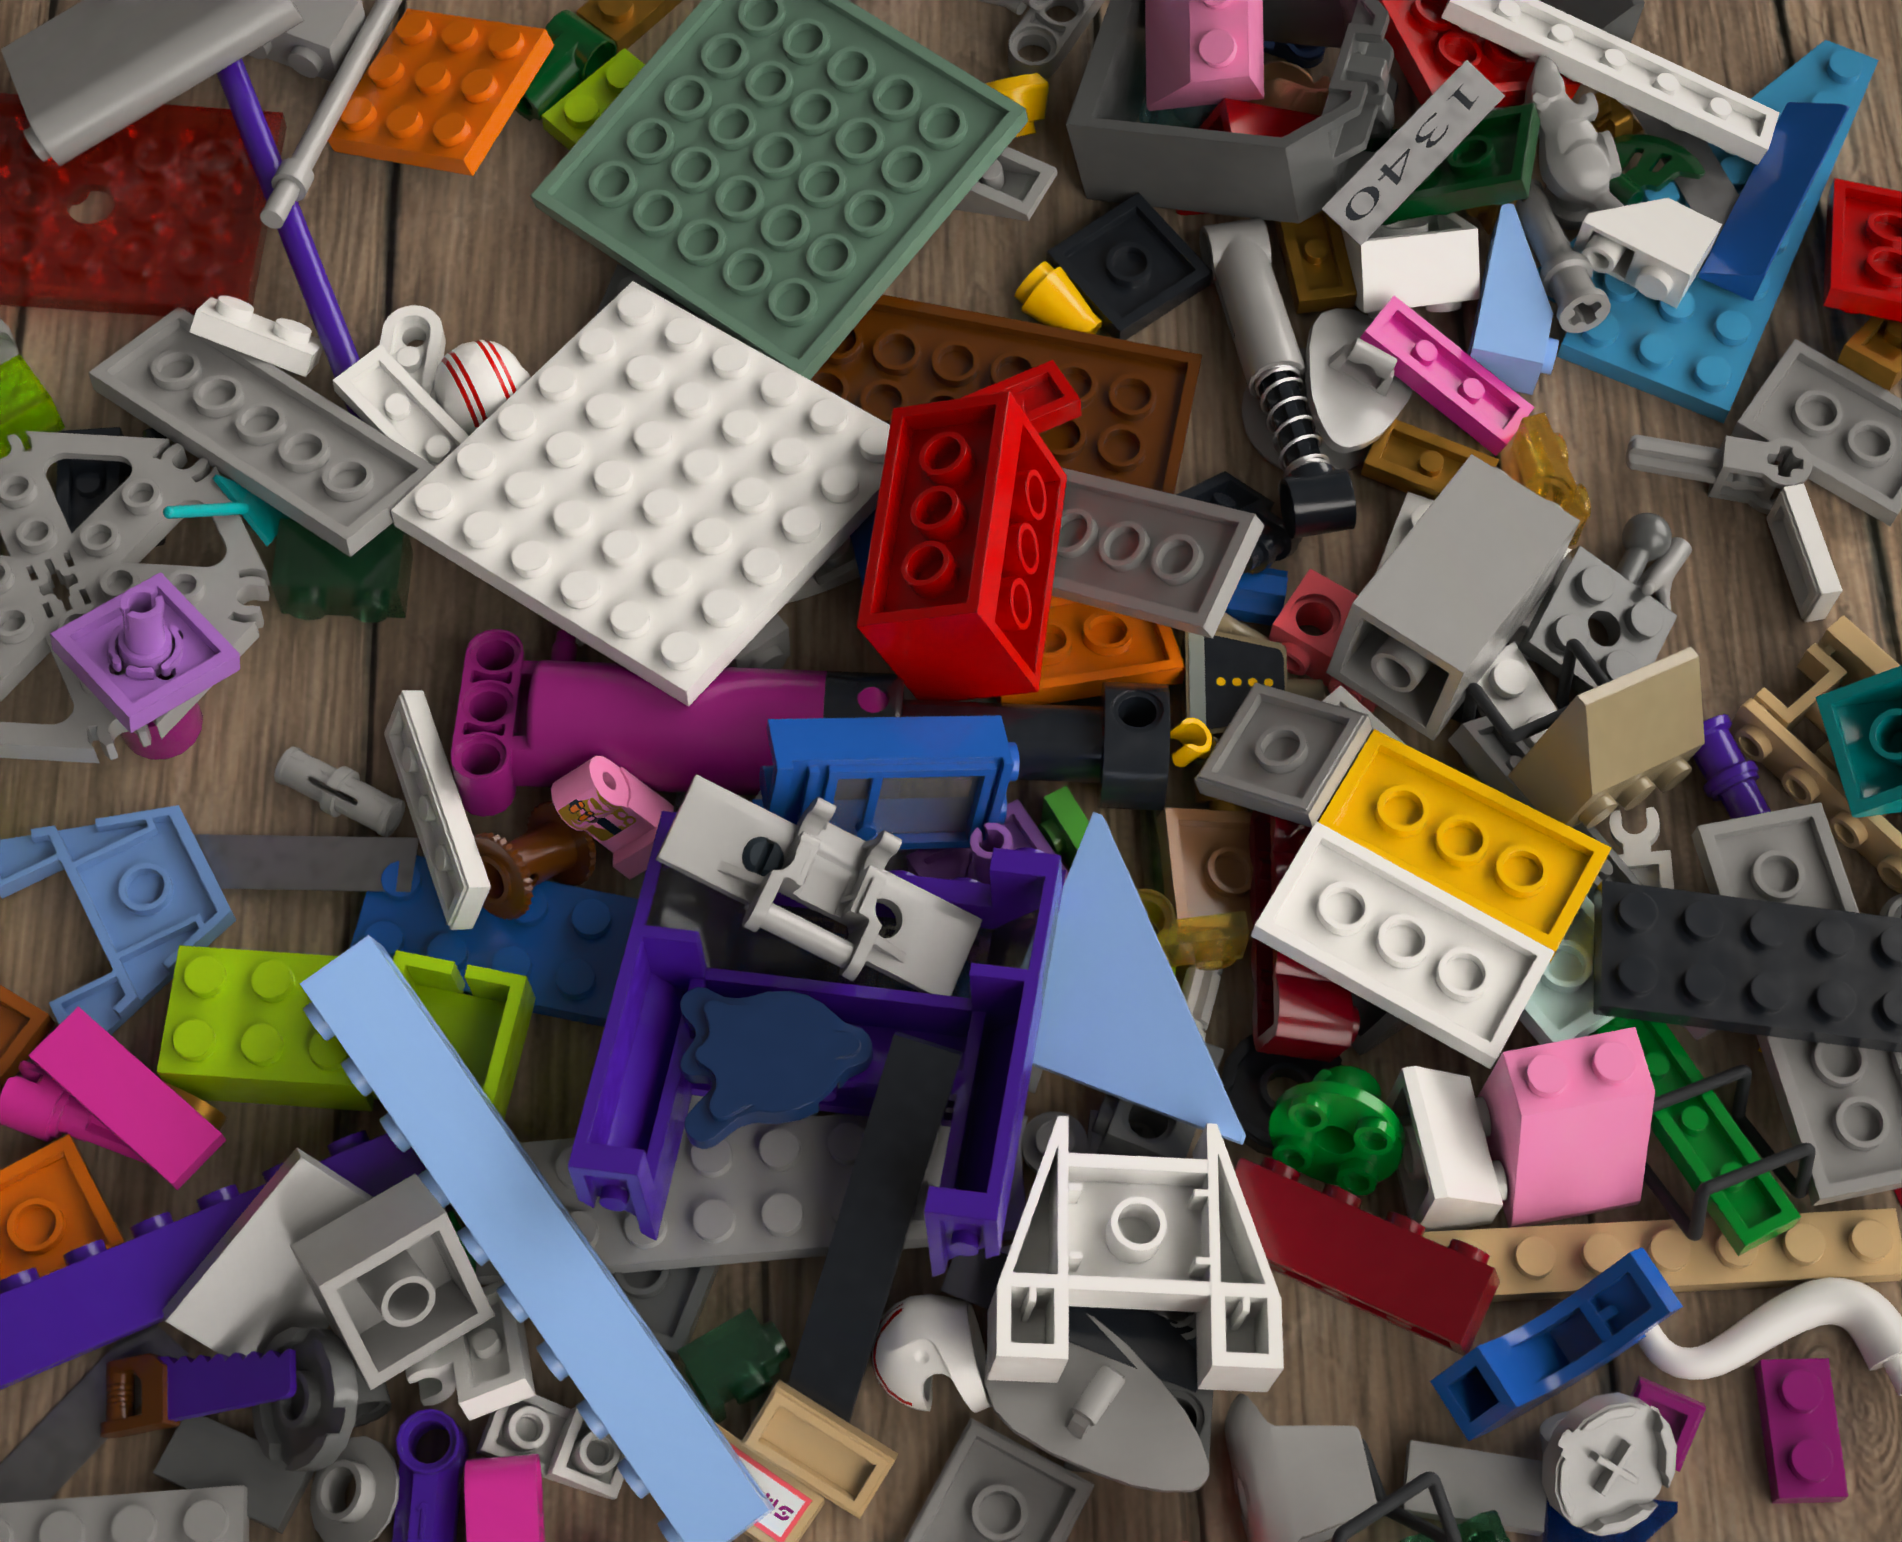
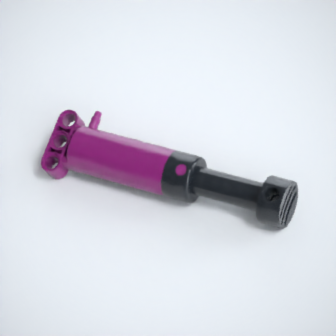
M502 629L486 630L477 634L469 642L466 649L451 748V764L455 784L464 810L472 815L481 817L494 816L505 811L513 802L516 786L552 788V784L556 780L570 773L594 756H604L620 768H625L655 792L686 793L693 777L697 774L736 795H758L760 791V767L773 765L766 731L767 720L804 718L1001 715L1008 742H1015L1019 751L1020 766L1017 780L1097 783L1098 808L1162 811L1166 802L1170 756V691L1168 684L1103 682L1100 707L904 699V681L894 673L726 667L688 707L618 663L576 661V637L563 629L556 633V640L552 645L550 660L525 661L521 640L512 632ZM972 776L953 777V778H972ZM871 778L838 779L835 797H867ZM883 778L879 796H899L901 778Z

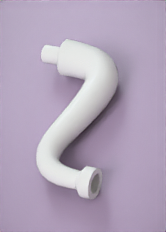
M1828 1277L1816 1279L1788 1289L1753 1310L1711 1341L1697 1347L1685 1348L1674 1344L1663 1333L1659 1325L1645 1334L1646 1337L1638 1342L1647 1358L1661 1371L1677 1378L1698 1380L1724 1375L1807 1330L1821 1325H1836L1842 1327L1852 1337L1869 1371L1884 1367L1898 1395L1902 1396V1317L1894 1306L1878 1291L1862 1282L1846 1278Z

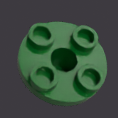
M1349 1065L1335 1066L1328 1070L1322 1069L1315 1075L1312 1082L1302 1083L1285 1091L1274 1104L1268 1126L1269 1136L1274 1146L1272 1151V1158L1274 1160L1282 1162L1299 1173H1303L1318 1181L1339 1185L1340 1188L1354 1195L1372 1193L1376 1189L1377 1182L1388 1178L1395 1172L1404 1152L1405 1132L1396 1114L1381 1101L1382 1092L1377 1080L1367 1071Z

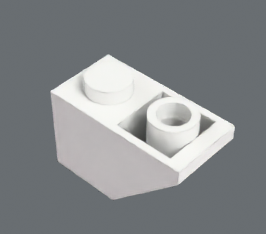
M1663 198L1588 213L1580 228L1573 251L1586 256L1593 270L1607 273L1635 287L1644 296L1660 300L1677 309L1705 263L1722 224L1670 198Z

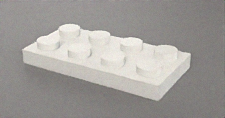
M1317 821L1251 933L1253 938L1489 1069L1492 1068L1555 952Z

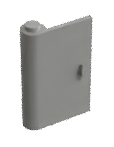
M83 0L0 50L31 125L23 131L27 141L43 162L52 157L59 166H62L302 23L304 19L293 0Z

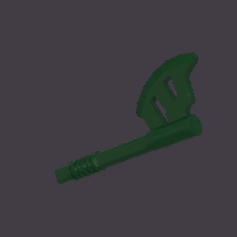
M1626 134L1614 138L1622 172L1635 153H1643L1636 167H1633L1625 174L1621 173L1619 177L1609 181V191L1624 206L1640 203L1644 196V190L1659 192L1677 177L1701 179L1705 175L1704 168L1695 156L1683 146L1666 138L1648 134ZM1661 158L1670 160L1658 172H1652Z

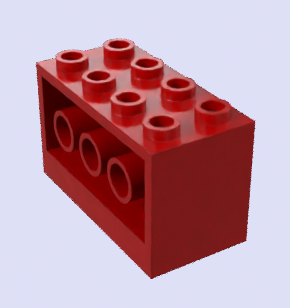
M1010 391L893 408L857 628L897 676L903 679L904 684L917 700L959 701L1039 692L1067 475Z

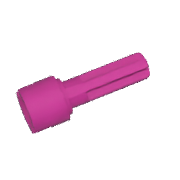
M25 1060L21 1061L19 1070L23 1078L14 1076L7 1079L0 1095V1125L47 1143L51 1142L54 1138H60L63 1134H70L72 1138L83 1142L88 1141L147 1164L36 1064Z

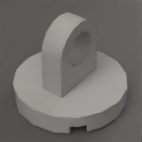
M1619 1392L1593 1396L1571 1411L1557 1413L1545 1419L1540 1425V1440L1543 1454L1542 1484L1549 1504L1570 1524L1582 1528L1587 1533L1604 1536L1629 1530L1647 1519L1658 1506L1653 1499L1659 1494L1662 1485L1669 1489L1675 1474L1677 1445L1669 1423L1639 1398Z

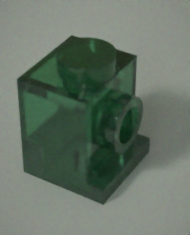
M751 1308L677 1350L681 1368L703 1406L717 1424L727 1419L724 1404L734 1398L739 1405L744 1404L766 1392L774 1384L771 1376L780 1372L779 1363L791 1357L790 1351L774 1323L770 1320L760 1325Z

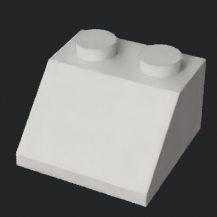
M1454 212L1447 215H1431L1398 221L1391 225H1381L1361 246L1341 228L1357 291L1355 306L1362 312L1368 313L1370 318L1375 319L1394 295L1408 307L1426 306V310L1430 312L1455 311L1461 308V301L1480 299L1478 228Z
M1419 1066L1402 1068L1385 1104L1396 1114L1405 1132V1148L1396 1171L1408 1218L1423 1225L1426 1228L1425 1232L1451 1231L1491 1224L1503 1206L1502 1201L1507 1200L1508 1185L1501 1162L1499 1160H1491L1486 1137H1489L1491 1134V1120L1485 1099L1483 1097L1475 1098L1469 1076Z

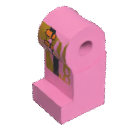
M594 756L570 773L556 780L551 788L552 801L562 820L575 830L588 832L590 836L613 853V867L630 880L647 869L662 811L674 812V806L625 768H620L604 756Z

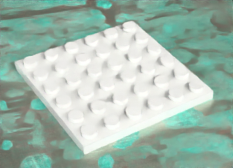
M632 281L391 510L395 527L689 707L876 509L890 425Z

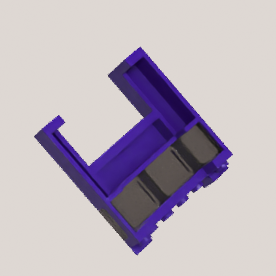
M662 811L567 1166L578 1200L594 1208L597 1196H599V1204L602 1207L611 1211L625 1210L635 1215L641 1233L657 1241L692 1095L705 1096L711 1089L709 1084L688 1082L682 1074L681 1059L696 1035L682 1017L680 1001L683 995L690 989L697 987L708 988L723 997L744 998L772 991H793L808 995L822 1002L843 1022L864 1030L869 1035L872 1043L873 1059L870 1066L864 1072L849 1078L841 1089H838L836 1085L833 1091L818 1103L819 1111L869 1117L893 1035L896 1031L963 1052L941 1126L950 1127L940 1185L939 1187L929 1186L924 1209L932 1277L946 1273L949 1259L960 1255L975 1256L978 1254V1250L984 1247L986 1259L999 1255L1066 870L1061 869V855L1048 854L1029 847L1015 850L993 848L989 868L990 884L981 883L968 877H957L949 880L916 876L904 870L888 871L983 919L952 995L946 996L921 993L865 964L857 978L851 981L839 975L840 967L760 927L756 932L742 927L743 918L747 911L744 909L745 904L655 860L677 812ZM777 892L773 901L774 904L847 940L849 936L847 926ZM876 903V916L882 924L878 935L883 938H890L896 930V917L888 906Z

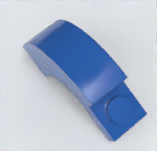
M1642 1247L1629 1252L1575 1293L1528 1323L1503 1336L1475 1347L1430 1382L1469 1442L1516 1419L1590 1375L1646 1337L1645 1334L1683 1306Z

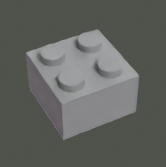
M416 1174L290 1245L333 1332L346 1345L356 1370L370 1390H373L495 1316L447 1212Z

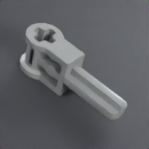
M1634 435L1631 437L1626 451L1627 467L1631 470L1709 483L1708 497L1748 503L1756 511L1767 515L1783 487L1803 484L1809 478L1813 467L1812 456L1807 448L1798 441L1789 438H1775L1763 442L1726 435L1720 448ZM1783 453L1785 455L1779 466L1774 464L1779 454ZM1776 488L1780 489L1777 497L1770 499Z

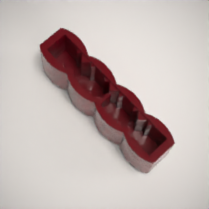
M1328 802V804L1326 805L1317 822H1319L1320 818L1322 817L1330 802ZM1252 810L1249 833L1250 857L1254 868L1250 891L1253 926H1255L1312 829L1311 827L1256 810ZM1253 938L1251 969L1256 990L1252 1011V1031L1256 1051L1330 1063L1350 1047L1359 1031L1360 1015L1357 1007L1353 1006L1351 992Z

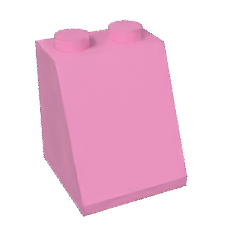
M1636 1027L1503 1052L1478 1097L1485 1099L1490 1114L1491 1134L1489 1137H1486L1491 1160H1499L1501 1162L1507 1179L1508 1197L1507 1200L1502 1202L1508 1227H1526L1638 1205L1642 1196L1655 1089Z

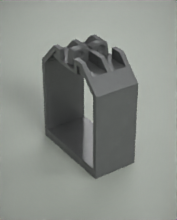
M1110 0L1066 123L1086 199L1123 203L1139 192L1152 207L1246 218H1262L1264 220L1298 224L1321 212L1329 200L1376 153L1363 151L1367 147L1369 138H1390L1395 122L1394 105L1399 88L1398 83L1389 73L1394 59V50L1384 38L1390 21L1389 12L1378 0H1263V41L1341 48L1328 88L1329 94L1322 116L1281 138L1136 122L1146 94L1145 0Z

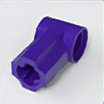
M434 1409L420 1410L407 1417L400 1426L396 1438L397 1453L400 1456L398 1473L400 1482L399 1498L395 1508L392 1542H457L462 1472L469 1454L468 1439L459 1425L443 1411ZM434 1429L448 1431L450 1446L445 1456L435 1463L426 1464L419 1462L416 1455V1447L423 1434Z

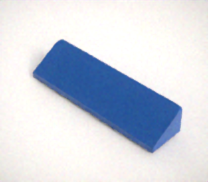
M1788 102L1775 126L1769 149L1759 164L1755 165L1700 271L1699 278L1750 301L1754 300L1846 117L1849 106L1833 103Z

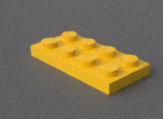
M1376 729L1371 733L1319 820V823L1555 951L1550 962L1611 851V847Z

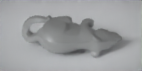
M1539 56L1527 82L1525 100L1522 105L1534 103L1540 119L1538 132L1539 168L1544 183L1558 198L1576 205L1587 206L1595 211L1624 206L1609 191V181L1619 177L1622 173L1613 137L1608 130L1600 133L1596 132L1591 124L1599 112L1595 95L1592 92L1586 93L1581 96L1578 104L1573 102L1565 92V84L1555 62L1546 56Z

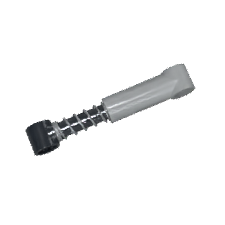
M1252 218L1202 226L1200 230L1201 260L1213 272L1210 285L1215 284L1249 392L1255 398L1261 399V410L1268 415L1266 419L1267 428L1274 434L1272 439L1273 447L1280 453L1278 459L1279 466L1284 471V478L1281 479L1279 489L1280 507L1290 539L1354 529L1357 513L1351 478L1345 468L1335 469L1329 463V457L1320 453L1319 448L1323 440L1313 432L1315 427L1313 416L1307 413L1309 407L1308 398L1302 396L1300 392L1306 380V368L1271 266V247L1264 220L1262 218Z

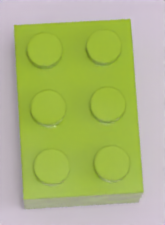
M179 945L157 1066V1074L160 1079L202 1100L372 1111L374 1099L371 1094H368L366 1097L363 1096L349 1079L341 1065L343 1061L350 1057L336 1036L326 1041L312 1025L303 1010V1007L312 1001L300 983L338 956Z

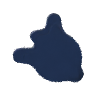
M697 987L690 989L683 995L680 1007L683 1020L696 1035L681 1059V1070L688 1082L709 1084L711 1089L687 1114L684 1123L686 1135L695 1147L709 1149L719 1144L740 1127L753 1123L782 1124L802 1120L817 1113L820 1110L818 1103L827 1097L836 1085L838 1089H841L849 1078L864 1072L870 1066L873 1059V1048L869 1035L861 1028L843 1022L822 1002L805 994L793 991H772L750 997L730 998L723 997L708 988Z

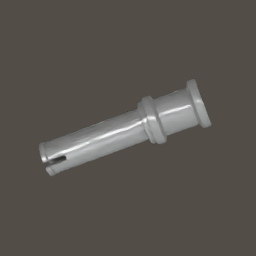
M1531 179L1529 197L1524 202L1522 199L1517 200L1515 208L1524 233L1542 267L1540 278L1546 295L1554 298L1558 306L1556 317L1563 330L1569 333L1589 331L1606 319L1610 312V301L1604 291L1595 287L1591 279L1593 268L1588 258L1579 252L1573 251L1544 193L1541 182Z

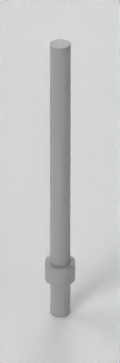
M403 0L375 1L291 158L284 159L272 178L274 190L260 214V219L266 226L273 229L281 228L295 201H300L306 196L314 181L312 169Z

